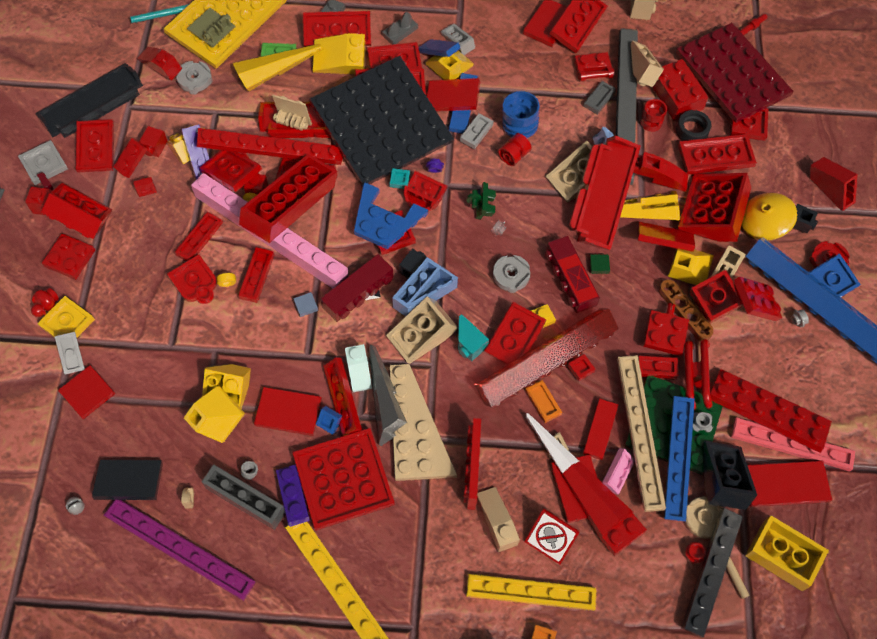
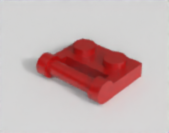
M608 52L575 55L574 62L580 82L586 81V79L614 78V69L611 66Z

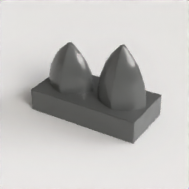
M405 12L400 20L392 23L390 27L382 31V36L394 45L416 31L418 24L412 19L409 12Z

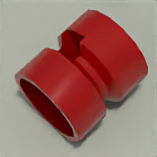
M650 99L646 102L640 119L641 127L644 130L655 132L661 128L667 113V106L662 100Z
M516 133L498 149V153L504 163L509 166H515L521 160V157H524L531 151L532 147L524 135Z

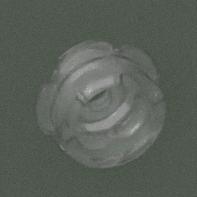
M498 219L491 230L495 234L494 236H501L506 229L505 221L502 222Z

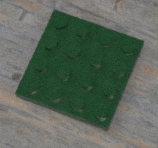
M648 376L644 385V393L656 457L668 462L673 397H686V388L654 376ZM694 391L696 403L694 413L705 412L712 416L711 426L713 429L710 432L705 430L696 432L692 430L690 471L702 475L704 473L703 443L705 441L713 442L723 406L712 401V407L706 408L702 393ZM629 431L624 447L633 449Z

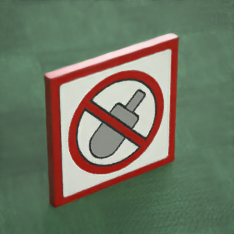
M543 509L524 542L561 565L580 531L546 509Z

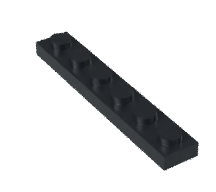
M726 508L720 509L681 629L699 637H704L743 518V516Z

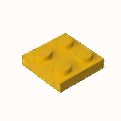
M64 296L37 324L54 338L55 336L75 332L76 338H78L95 319L80 306Z

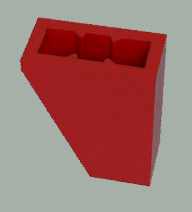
M825 157L811 164V181L840 210L844 211L856 203L858 174Z

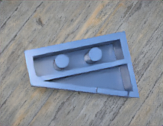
M427 257L393 296V308L407 316L427 296L437 301L456 289L458 277Z

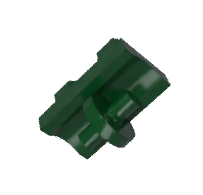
M486 182L482 183L480 189L472 190V193L466 197V201L471 204V207L476 208L475 219L479 220L483 216L492 217L496 212V206L488 204V201L493 202L495 200L496 191L489 189Z

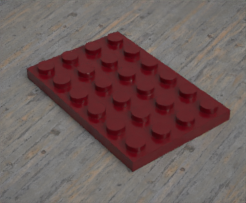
M733 23L725 25L676 50L679 58L685 61L691 72L735 123L793 94L790 86Z

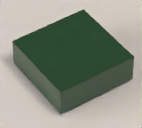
M590 255L591 274L610 273L609 255Z

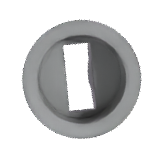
M252 461L243 463L241 475L245 479L251 480L257 475L258 466Z
M71 497L67 500L66 509L71 514L77 515L84 510L85 504L79 497Z

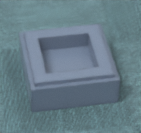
M311 292L294 298V303L300 317L318 311Z

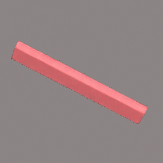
M737 417L734 419L731 438L811 461H824L825 465L846 471L853 470L854 450L826 443L823 451L819 453L761 424Z

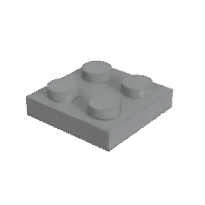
M51 140L18 156L34 185L41 183L37 176L41 172L45 173L49 179L68 169Z

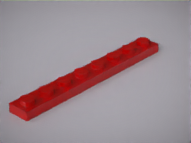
M198 128L197 147L301 160L309 154L323 163L342 164V153L336 145Z

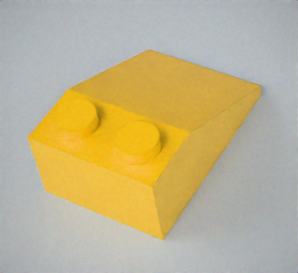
M342 34L315 39L314 45L320 44L323 50L314 55L313 73L355 75V69H364L365 34Z

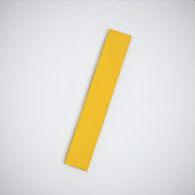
M468 575L467 597L596 610V588Z

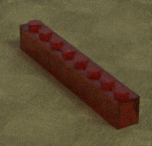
M600 308L474 385L484 405L493 408L498 407L503 403L504 399L514 397L519 394V390L534 385L536 383L535 380L550 375L552 373L551 370L556 367L565 366L569 359L581 356L583 354L582 351L597 346L598 342L602 339L612 337L614 335L613 332L619 329L610 309Z

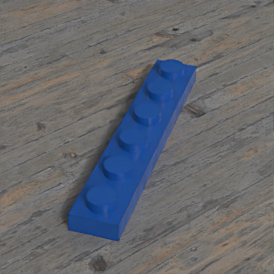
M673 397L665 496L666 509L664 510L665 520L686 522L695 398Z

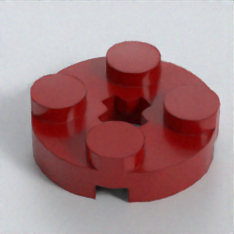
M829 241L819 243L812 251L809 259L813 267L817 268L828 261L827 257H835L840 254L849 266L850 256L847 249L836 242L834 244L828 243Z

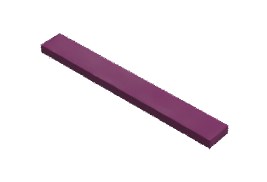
M114 500L104 514L109 520L242 601L246 599L256 583L251 578L121 500Z

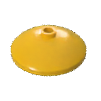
M760 194L747 202L741 226L749 236L759 240L763 237L766 240L778 239L786 235L794 227L797 221V209L793 201L782 194Z

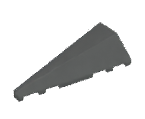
M371 344L369 346V358L378 444L382 446L396 436L395 431L405 425L407 421L394 395L397 392L376 347Z

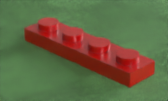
M335 357L323 367L335 410L342 415L339 423L342 435L346 436L362 430L342 358Z

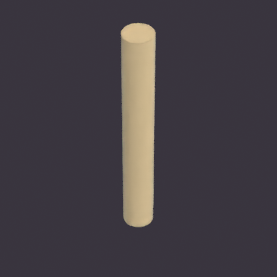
M729 558L726 569L741 598L744 599L750 595L731 558Z

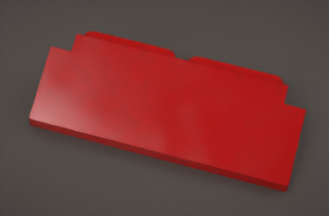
M261 102L258 115L260 132H268V137L332 138L310 102H303L306 104L312 125H308L306 130L276 123L273 119L274 114H278L275 102Z
M612 136L607 138L606 144L601 143L591 147L582 178L585 187L578 192L569 223L572 231L579 233L577 242L611 250L641 145L618 136Z

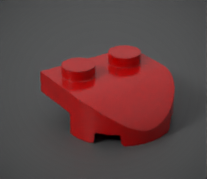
M414 171L408 186L405 185L404 188L405 200L409 207H412L414 203L428 209V211H432L440 204L448 186Z

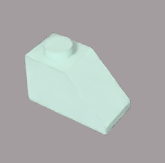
M364 344L345 348L353 392L372 389Z

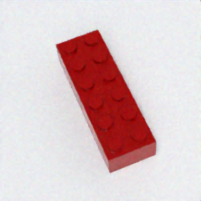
M307 154L240 208L239 225L266 242L271 243L335 187L338 171Z

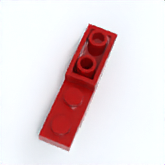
M647 152L638 155L633 173L652 178V183L686 192L688 174L668 160Z

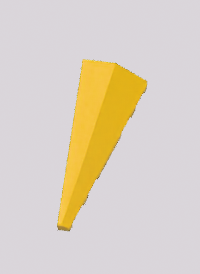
M320 44L240 61L233 63L244 86L250 92L276 75H282L322 51L323 48Z
M671 191L670 195H662L660 193L651 197L643 196L627 199L624 202L620 217L680 220L677 191Z

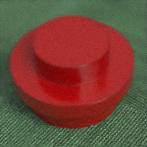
M699 542L688 544L685 549L687 559L692 563L703 562L706 548Z

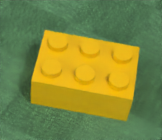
M769 516L763 521L745 556L799 590L804 591L812 586L829 550L775 517Z

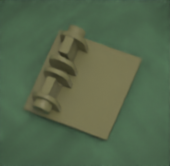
M209 8L187 29L208 45L214 47L236 26L230 22L231 17L228 14L221 16Z

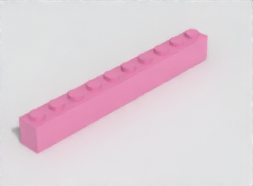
M203 173L191 185L195 197L240 226V208L248 202ZM243 228L333 289L349 277L346 266L288 228L271 243Z

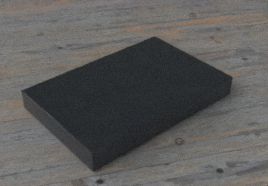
M100 460L92 493L93 500H156L163 467L162 460Z

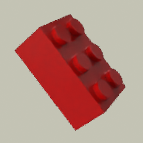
M681 59L662 66L664 70L652 88L659 99L666 104L667 111L674 121L679 119L684 112L689 110H704L708 95L685 61Z

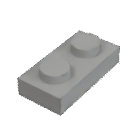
M478 114L460 137V142L476 149L493 126L494 121Z
M75 332L55 336L64 374L84 370Z

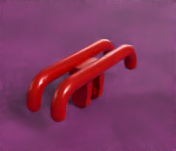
M701 340L700 362H693V349L695 346L692 341H686V398H694L695 385L696 388L702 389L704 406L709 409L713 405L710 395L709 340Z

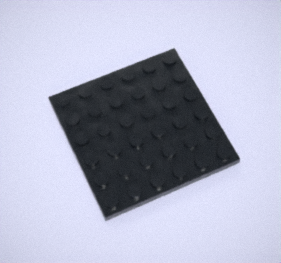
M401 56L326 90L309 100L362 187L365 182L372 184L390 175L393 168L401 169L454 141L453 136Z

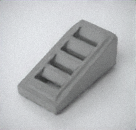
M452 24L441 31V34L447 41L459 43L461 48L458 51L463 55L475 49L474 38L457 25Z

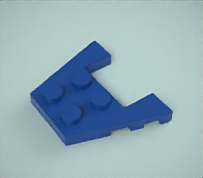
M365 182L354 235L388 249L404 236L408 229L413 228L421 218H425L428 215V209L414 203L405 218L374 205L373 202L380 193V189Z

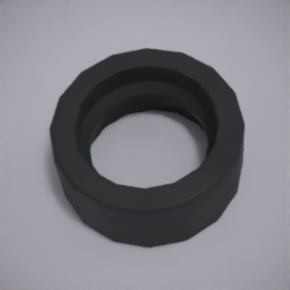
M686 111L679 118L676 133L682 141L707 139L712 127L711 120L701 111ZM696 122L702 126L704 131L700 133L690 132L685 128L684 123Z

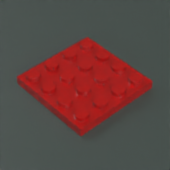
M371 428L292 452L315 531L395 505Z

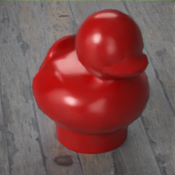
M51 288L36 291L32 296V302L37 304L31 307V314L35 317L45 316L46 311H50L55 306V302L59 300L56 292Z

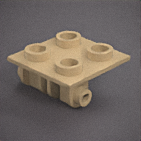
M272 96L278 110V114L275 113L273 117L276 123L286 126L290 125V127L300 130H306L308 125H312L306 104L301 101L290 100L284 96Z

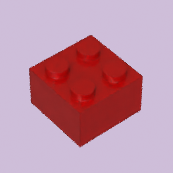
M726 269L692 287L690 290L695 303L710 324L743 306L737 288Z

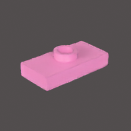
M619 448L602 482L614 494L620 493L635 462V459L625 449Z

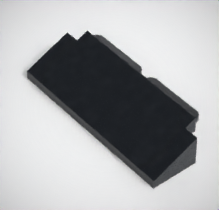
M124 63L38 111L35 115L52 138L60 133L66 138L77 131V121H90L101 118L139 96L140 94L137 89L141 88L143 84L136 71L127 63Z

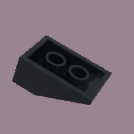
M705 441L703 443L704 490L708 504L746 510L757 497V492L742 447Z

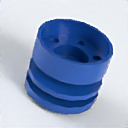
M524 91L513 92L504 99L502 105V125L507 135L513 137L516 133H520L529 138L536 133L539 126V100L533 94Z

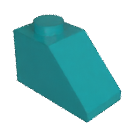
M461 314L458 322V351L462 357L468 358L472 362L486 349L489 339Z

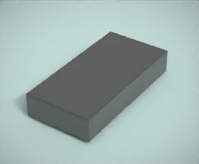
M601 81L585 101L583 107L598 115L616 93V88Z

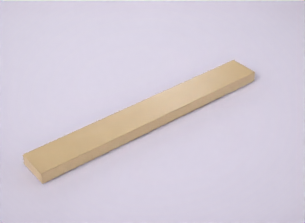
M638 355L618 357L617 362L644 512L663 511L666 509Z

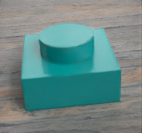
M393 168L390 187L404 189L405 185L408 186L410 170Z

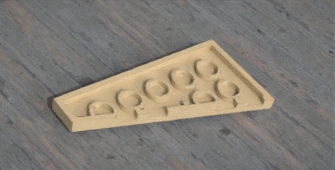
M410 364L390 365V378L397 392L394 395L407 421L405 425L395 431L396 436L393 438L395 481L456 478V472Z

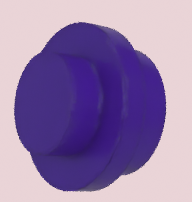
M430 159L426 163V167L429 172L440 173L442 168H444V163L440 159Z

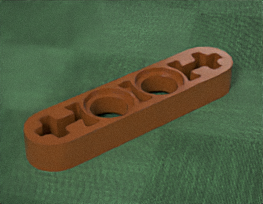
M663 281L659 288L662 298L667 304L672 303V305L675 304L676 300H682L685 306L679 307L676 305L674 310L676 315L688 319V314H694L697 320H689L688 329L699 341L702 339L709 340L714 332L711 324L674 281ZM665 287H666V288H672V290H671V291H670V290H667V291H666V290H665ZM701 330H702V331H705V330H706V331H707V334H705V333L701 334L700 332H701Z

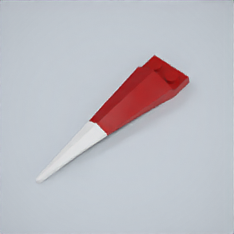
M526 413L528 422L548 450L600 540L609 551L616 556L646 533L647 529L633 514L634 512L530 414Z

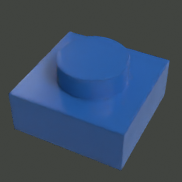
M325 406L321 409L316 425L334 434L342 415Z

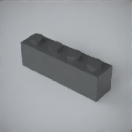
M215 465L212 466L202 480V484L207 490L273 530L276 529L286 514L281 504Z

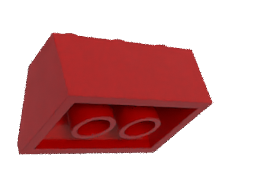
M61 183L49 193L41 212L46 214L49 219L57 220L63 223L65 227L80 232L82 236L94 239L99 234L113 209Z

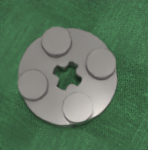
M193 61L181 65L183 69L177 75L179 86L190 94H197L212 83L210 68L201 61L199 63H194Z
M503 256L494 265L493 280L500 288L510 293H515L517 290L523 289L530 280L529 264L520 256ZM516 271L515 276H509L507 272Z

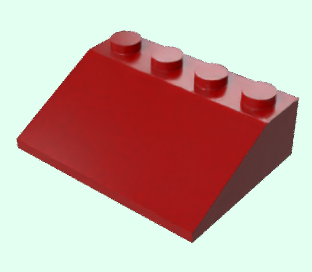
M748 173L694 174L678 229L718 242H737L751 191Z

